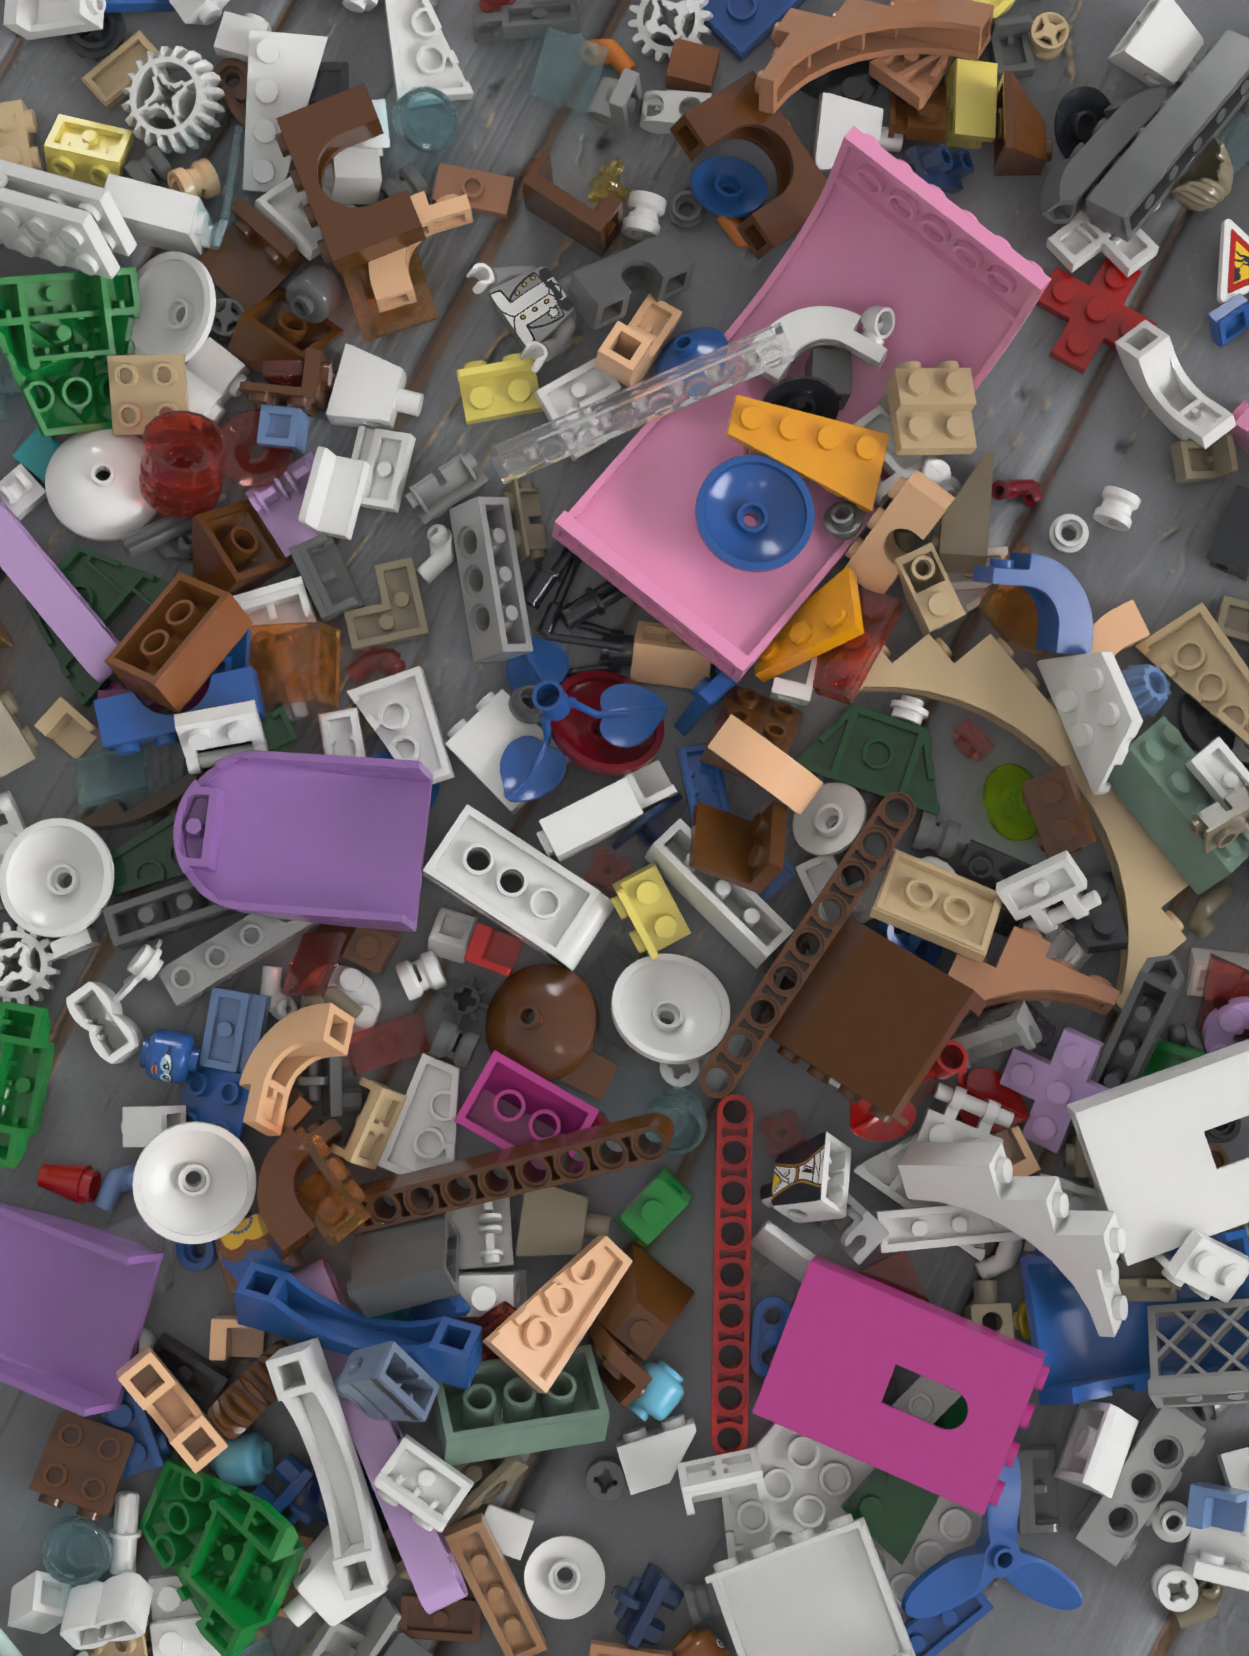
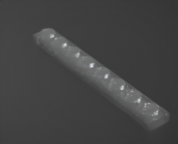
M779 322L487 448L488 453L502 481L506 484L513 479H518L791 362L795 358Z

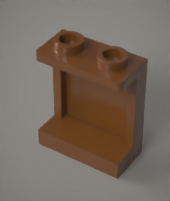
M543 150L537 160L531 158L527 162L520 176L523 179L522 192L525 208L602 258L621 231L623 223L622 200L609 192L597 211L585 205L552 183L551 156Z

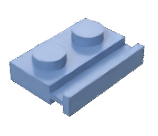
M219 986L212 987L199 1066L243 1073L251 1053L266 1034L272 996H263Z

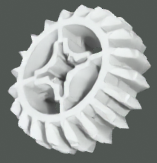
M161 46L160 54L154 51H147L148 62L135 60L139 71L137 74L127 73L128 79L132 81L131 87L122 88L123 93L130 97V100L121 104L123 109L130 113L125 121L129 126L135 128L133 134L138 139L145 140L146 146L151 147L155 144L165 154H171L173 150L179 154H185L187 145L192 149H199V137L211 140L208 128L210 126L220 127L219 122L214 119L215 114L225 112L224 107L217 103V100L226 96L224 90L217 87L222 81L220 76L212 72L214 69L213 65L206 59L202 60L201 55L194 50L188 52L182 46H176L174 50L168 46ZM185 71L189 72L192 79L187 82L183 80L177 82L172 79L170 74ZM160 118L164 120L169 118L175 122L176 127L160 129L155 121Z

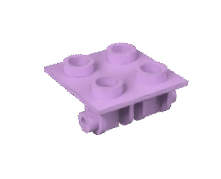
M312 452L245 492L286 558L291 556L290 547L321 535L314 533L298 521L315 458Z

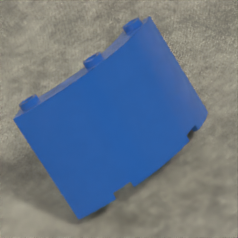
M1246 1228L1229 1229L1209 1236L1249 1257ZM1035 1247L1034 1254L1020 1256L1031 1345L1047 1353L1043 1364L1050 1367L1042 1391L1038 1390L1040 1405H1075L1098 1398L1113 1396L1112 1390L1129 1388L1134 1392L1148 1390L1150 1357L1147 1306L1220 1300L1213 1296L1206 1300L1191 1290L1188 1284L1184 1283L1182 1290L1177 1291V1302L1127 1301L1128 1315L1126 1320H1122L1116 1336L1100 1337L1087 1306L1073 1284L1048 1257ZM1179 1248L1165 1253L1174 1256ZM1151 1257V1258H1148V1259H1145V1260H1156V1259H1155L1154 1257ZM1249 1275L1230 1300L1249 1298ZM1246 1311L1237 1323L1248 1332L1249 1311ZM1225 1312V1313H1226L1227 1315L1231 1316L1233 1312ZM1217 1313L1205 1314L1196 1326L1211 1337L1225 1320ZM1184 1315V1316L1189 1319L1192 1315ZM1176 1316L1158 1317L1159 1332L1168 1340L1184 1325ZM1232 1327L1217 1344L1233 1356L1247 1341V1338ZM1190 1330L1176 1347L1189 1358H1192L1206 1341L1193 1330ZM1159 1340L1160 1350L1165 1344ZM1212 1348L1198 1365L1207 1373L1218 1372L1228 1360ZM1171 1351L1160 1363L1161 1376L1176 1375L1186 1362ZM1248 1351L1247 1354L1239 1361V1362H1240L1242 1365H1244L1248 1370H1249V1351ZM1234 1367L1231 1371H1240V1370H1239L1237 1367ZM1193 1369L1189 1374H1194L1198 1372Z

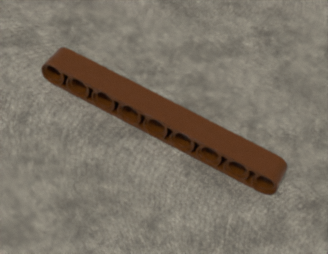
M902 792L890 793L877 806L702 1068L699 1075V1085L706 1095L712 1098H722L735 1088L912 822L916 814V806L909 795ZM891 802L902 804L906 810L905 820L901 822L891 821L885 813L886 805ZM869 835L880 837L884 843L883 853L880 855L868 854L863 847L864 838ZM854 868L860 872L862 884L859 888L849 889L842 884L841 873L844 869ZM825 901L834 902L840 909V917L833 923L823 921L818 914L819 905ZM809 934L816 939L818 949L814 955L803 956L797 951L796 940L799 936ZM788 968L794 973L796 982L792 989L781 990L774 984L773 975L777 969ZM765 1001L772 1006L773 1017L769 1023L759 1024L752 1019L751 1007L754 1003ZM744 1035L750 1040L751 1050L746 1057L736 1058L729 1052L728 1042L732 1036ZM713 1068L723 1069L729 1077V1083L723 1091H711L705 1083L707 1073Z
M651 1112L356 1185L347 1189L331 1209L330 1221L334 1229L339 1233L355 1235L660 1160L666 1154L675 1133L674 1125L665 1114ZM651 1131L656 1133L660 1137L661 1142L650 1141L646 1138L644 1132ZM606 1141L616 1142L623 1151L616 1152L611 1150L607 1146ZM568 1151L580 1153L584 1161L574 1160L570 1157ZM530 1160L540 1161L546 1170L536 1169ZM493 1169L503 1171L508 1179L497 1177ZM456 1179L465 1180L470 1188L460 1186ZM419 1188L427 1189L433 1197L425 1196ZM383 1197L393 1200L396 1206L387 1204ZM347 1206L354 1207L359 1215L350 1212Z

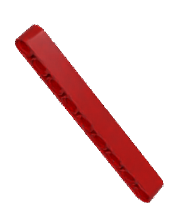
M736 1093L722 1097L717 1103L715 1112L710 1435L712 1447L718 1455L744 1450L748 1442L753 1110L749 1100ZM731 1100H738L745 1107V1116L736 1123L728 1122L723 1116V1108ZM733 1140L741 1142L745 1150L743 1158L736 1163L727 1162L722 1155L724 1145ZM730 1181L739 1182L744 1188L743 1197L736 1203H729L722 1198V1188ZM728 1222H737L743 1227V1236L736 1243H727L721 1237V1229ZM727 1263H737L743 1270L741 1279L732 1284L724 1282L720 1277L723 1266ZM731 1303L738 1305L742 1309L740 1320L735 1324L724 1323L719 1317L723 1306ZM736 1345L740 1348L742 1354L738 1362L732 1365L721 1362L719 1352L724 1346ZM726 1386L736 1387L741 1392L740 1399L734 1405H724L718 1399L721 1389ZM732 1427L738 1430L740 1433L738 1442L733 1446H724L719 1443L717 1438L722 1429Z

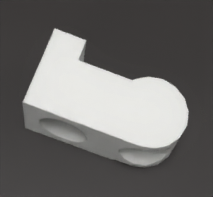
M677 90L647 91L643 96L639 126L651 133H671L669 129L684 113L711 97L712 93Z

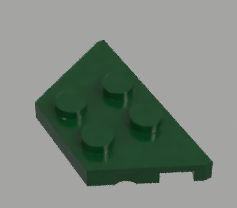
M853 703L835 723L795 760L813 775L834 782L848 784L857 790L883 799L890 793L902 792L913 799L916 810L925 811L935 816L939 814L940 806L937 801L934 780L935 771L931 759L929 729Z

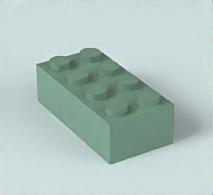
M1163 716L1131 740L1128 753L1122 765H1114L1107 782L1112 785L1111 789L1196 894L1200 895L1229 876L1249 857V840L1243 833H1240L1228 846L1224 848L1216 847L1206 854L1203 853L1204 836L1202 834L1195 836L1189 828V822L1193 820L1194 814L1204 810L1216 801L1185 765L1196 754L1182 738L1180 731Z
M591 1344L577 1346L547 1393H538L501 1358L481 1361L468 1390L436 1381L440 1387L431 1408L442 1460L451 1466L605 1441L610 1414Z

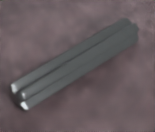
M218 492L121 538V545L128 557L133 558L192 531L191 519L195 515L231 504L223 492Z

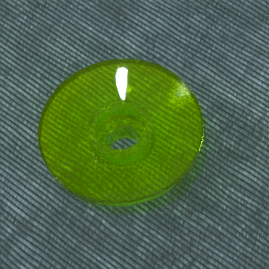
M1013 763L997 766L988 774L983 786V806L990 824L998 834L1007 840L1021 842L1034 837L1037 830L1033 815L1028 813L1023 804L1022 793L1024 790L1021 782L1034 777L1028 770Z

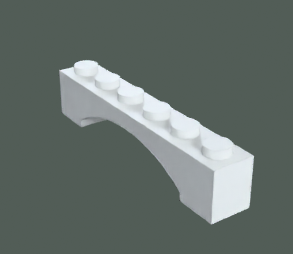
M319 1338L280 1348L265 1363L278 1402L282 1401L292 1416L315 1470L331 1533L334 1554L332 1564L344 1600L348 1601L383 1591L396 1574V1570Z

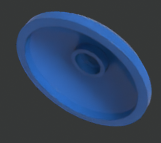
M748 454L730 458L709 473L697 495L695 520L704 544L720 561L742 571L767 572L788 564L804 549L814 527L815 510L811 493L795 470L768 456ZM744 517H753L756 521V526H747L744 522Z

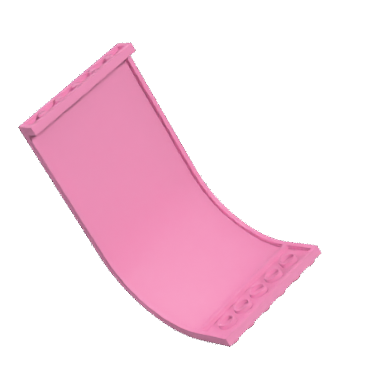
M853 126L844 136L824 189L800 232L766 282L725 332L724 336L729 344V352L723 365L706 380L692 386L677 388L569 512L564 510L555 520L551 536L718 669L723 671L733 681L738 683L848 551L854 541L867 528L866 524L880 506L883 508L888 503L887 501L879 506L874 501L872 512L867 513L861 510L863 513V525L857 535L847 540L836 539L825 529L823 522L824 513L831 505L837 502L850 501L826 491L823 486L813 481L803 480L811 493L814 503V527L806 546L791 562L767 572H747L723 563L709 551L697 529L695 504L701 485L709 473L722 462L744 455V446L725 436L734 397L741 395L762 401L767 391L775 385V383L746 368L745 359L759 336L781 317L807 307H838L852 311L860 316L871 306L880 305L891 308L895 314V326L891 335L882 339L884 341L883 347L888 350L887 358L880 370L851 355V395L844 409L839 410L836 420L853 425L879 406L878 402L887 394L886 381L895 368L907 361H918L921 363L922 368H935L937 364L944 361H957L959 368H971L974 392H976L1023 326L1051 281V278L1044 273L1037 263L1026 260L1012 249L1006 239L999 235H994L981 225L971 212L959 208L950 201L939 187L928 184L914 173L908 163L901 159H896L888 153L873 136L863 133ZM861 322L860 327H859L858 330H857V332L860 333V334L863 333V329H862L863 323H862V322ZM831 346L817 347V348H827V349H838V350H842V349H839V348H836V347H831ZM811 350L802 354L794 362L785 379L805 375V364ZM882 467L880 478L885 481L890 475ZM744 517V522L747 526H756V521L753 517ZM841 517L839 520H844L848 517Z

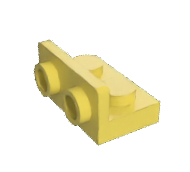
M59 114L44 144L47 172L105 187L108 173L123 177L122 168L134 144L133 130Z
M516 353L503 357L502 362L487 364L483 360L466 363L463 369L456 370L467 425L542 412L543 409L534 396V393L539 389L537 375L531 371L534 359L526 357L521 360L520 356L522 353Z
M654 862L611 884L617 896L611 898V901L621 920L629 917L635 930L629 932V935L639 954L647 951L651 959L654 960L659 957L657 951L691 934Z

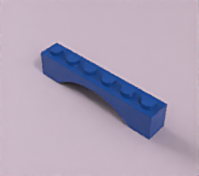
M251 1262L234 1292L237 1322L240 1325L299 1342L318 1337L322 1348L348 1356L354 1350L388 1341H395L433 1380L463 1389H469L482 1360V1326L446 1316L418 1321L388 1320L379 1317L366 1319L363 1313L345 1308L321 1296L289 1272Z

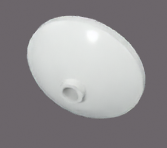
M169 251L149 260L137 273L141 309L139 318L134 320L130 342H134L133 354H185L186 363L200 350L211 331L216 310L215 288L208 270L197 258L183 252Z
M113 429L80 432L63 442L50 459L45 475V491L54 515L68 530L89 540L102 542L121 540L123 536L148 525L156 516L163 501L164 476L155 453L137 436L113 435ZM100 471H107L111 474L105 481L96 478L97 473Z
M66 818L42 820L23 830L8 847L0 866V896L6 911L23 929L44 937H66L87 928L103 912L102 909L108 904L114 885V864L106 843L90 827ZM71 875L72 883L69 887L65 888L64 879L66 876Z
M658 954L659 957L654 960L650 956H646L635 961L622 972L614 986L611 997L613 1022L623 1040L642 1056L665 1064L691 1063L704 1058L715 1050L725 1036L730 1022L729 999L719 979L704 965L681 955ZM660 1018H667L671 1024L662 1023Z
M207 1122L180 1123L156 1135L141 1152L133 1173L134 1200L144 1221L159 1235L184 1244L210 1242L231 1232L247 1215L256 1192L255 1166L245 1145L227 1129ZM191 1171H197L201 1174L200 1180L195 1184H190L185 1180L186 1175Z

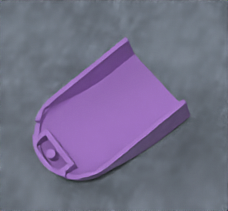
M245 751L229 755L215 762V766L198 780L194 779L184 793L174 821L173 840L175 854L182 872L186 874L192 885L200 894L212 902L237 912L346 927L416 932L433 774L420 761L275 751Z
M0 1202V1381L83 1417L120 1409L125 1387L117 1379L116 1371L136 1354L164 1253L95 1227Z

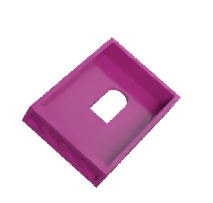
M816 1255L808 1265L752 1413L984 1515L989 1503L997 1507L1005 1486V1482L998 1480L1003 1465L1010 1468L1013 1466L1021 1445L1014 1442L1013 1439L1018 1426L1027 1429L1035 1409V1405L1028 1403L1033 1388L1042 1391L1050 1367L1043 1364L1047 1353ZM895 1366H901L958 1391L965 1398L968 1406V1414L965 1421L956 1428L944 1429L883 1403L882 1400Z

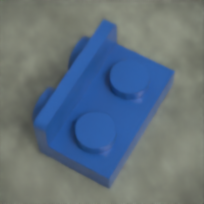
M127 1390L124 1392L120 1409L100 1413L104 1425L133 1435L135 1439L134 1447L122 1475L123 1479L155 1467L165 1466L166 1460L171 1459L170 1453L173 1452V1446L170 1444L169 1439L146 1410L143 1411Z

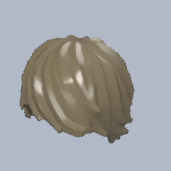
M1215 137L1170 191L1173 199L1189 210L1204 211L1215 207L1218 202H1222L1224 197L1230 193L1234 170L1224 142H1220Z

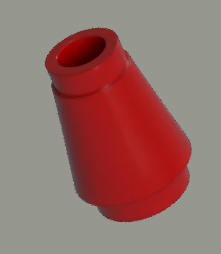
M43 1164L38 1173L37 1185L81 1205L84 1202L92 1203L95 1200L101 1185V1174L99 1171L93 1170L91 1165Z

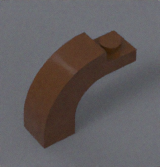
M334 1117L325 1123L319 1120L310 1125L302 1133L304 1137L302 1139L299 1138L292 1127L289 1128L272 1145L261 1166L256 1198L258 1221L265 1239L281 1261L315 1236L316 1225L300 1206L295 1195L294 1182L305 1166L329 1150L332 1143L337 1144L341 1141L343 1128Z

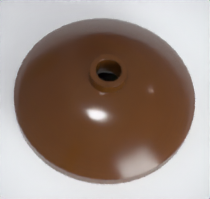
M534 964L513 973L497 989L489 1004L490 1009L487 1010L485 1033L491 1054L496 1050L550 1082L570 1074L585 1060L594 1045L598 1032V1007L590 987L579 975L556 964ZM534 1011L535 1018L533 1022L527 1024L528 1014Z

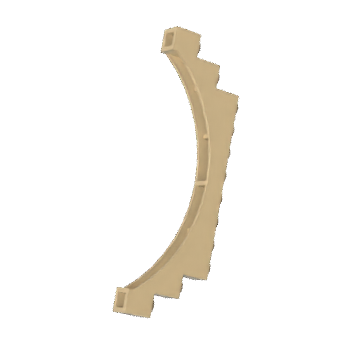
M866 633L834 659L827 668L852 699L860 692H892L921 696L952 704L984 717L1010 732L1035 751L1053 770L1070 765L1087 815L1100 838L1109 862L1128 937L1127 949L1120 950V964L1115 988L1120 993L1113 1006L1114 1011L1120 1015L1138 973L1147 958L1169 955L1187 940L1181 932L1184 929L1181 921L1170 910L1164 912L1162 907L1189 884L1111 788L1105 795H1093L1052 698L1047 700L1037 689L1040 686L1039 681L1027 668L1021 670L1012 659L1014 652L1002 638L996 640L989 634L957 662L953 663L950 659L953 654L946 643L939 637L934 640L928 633L892 663L888 659L891 653L886 645L877 637L872 640Z

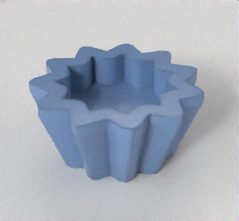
M1151 664L1129 665L1127 670H1122L1121 673L1142 719L1147 715L1154 717L1171 695L1169 689L1171 683L1166 679V673L1161 672L1159 666L1153 667Z

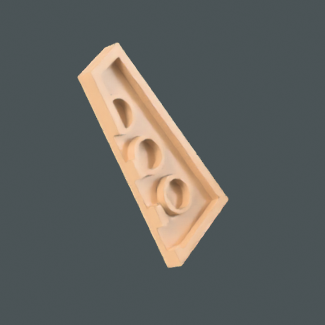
M597 1236L482 1342L538 1393H547L633 1261L607 1236Z

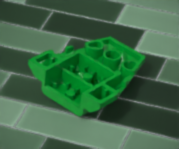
M136 266L120 268L113 279L99 275H87L82 271L0 277V349L41 436L113 429L107 356L133 354L134 342H130V338L132 337L134 320L139 318L141 309Z
M8 1001L0 1002V1166L13 1169L17 1167L25 1154L29 1137L36 1135L40 1128L54 1059L55 1045L53 1042L48 1041L51 1024L47 1008Z
M174 1458L166 1460L139 1527L163 1569L172 1566L183 1586L176 1590L182 1602L191 1599L202 1619L195 1623L201 1635L222 1656H238L253 1641L258 1628L270 1623L277 1616L306 1549L298 1541L299 1536L294 1526L267 1500L203 1471L195 1474L189 1465Z

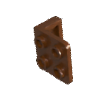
M306 348L301 388L240 382L239 391L248 399V402L256 404L255 409L259 411L261 410V404L300 408L309 417H316L318 411H327L338 371L334 370L333 364L322 350Z
M734 686L728 691L700 761L752 781L708 748V745L731 714L788 755L803 718V713L786 702H777L758 694L750 688Z
M1070 765L1059 767L1021 782L1024 790L1022 793L1023 804L1028 813L1033 815L1037 826L1035 831L1037 843L1040 849L1046 852L1048 858L1065 850L1069 854L1081 851V847L1097 841Z
M61 1412L57 1416L29 1489L41 1493L38 1501L60 1509L64 1501L79 1506L76 1514L97 1522H99L101 1515L112 1517L115 1511V1500L113 1498L134 1447L135 1439L133 1435L69 1412Z

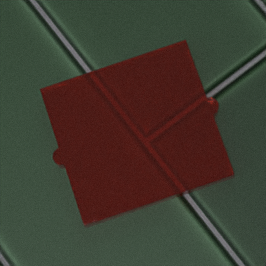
M342 932L304 933L295 957L290 962V970L281 994L285 996H324L332 973L338 966L337 960L347 935Z

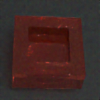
M969 718L952 732L956 738L953 742L954 745L968 759L974 756L979 762L995 747Z

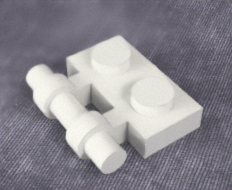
M1067 850L996 883L995 892L1014 919L1018 921L1031 915L1032 919L1024 922L1023 927H1028L1044 934L1056 930L1058 924L1073 917L1078 920L1089 915L1090 909L1102 904L1101 898L1095 890L1084 895L1079 893L1087 889V879ZM1061 900L1064 902L1063 905L1052 910L1046 908Z
M940 1082L938 1083L933 1097L947 1103L943 1114L927 1108L914 1142H1002L1003 1144L1004 1139L990 1134V1130L994 1123L1009 1128L1012 1124L1014 1113L1002 1109L1001 1103L989 1099L985 1102L967 1094V1089L955 1085L952 1088ZM960 1109L980 1116L976 1128L956 1120Z

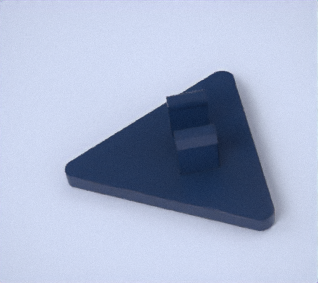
M678 793L647 811L611 845L613 849L617 850L636 834L647 847L652 846L668 830L659 816L683 798L682 795Z

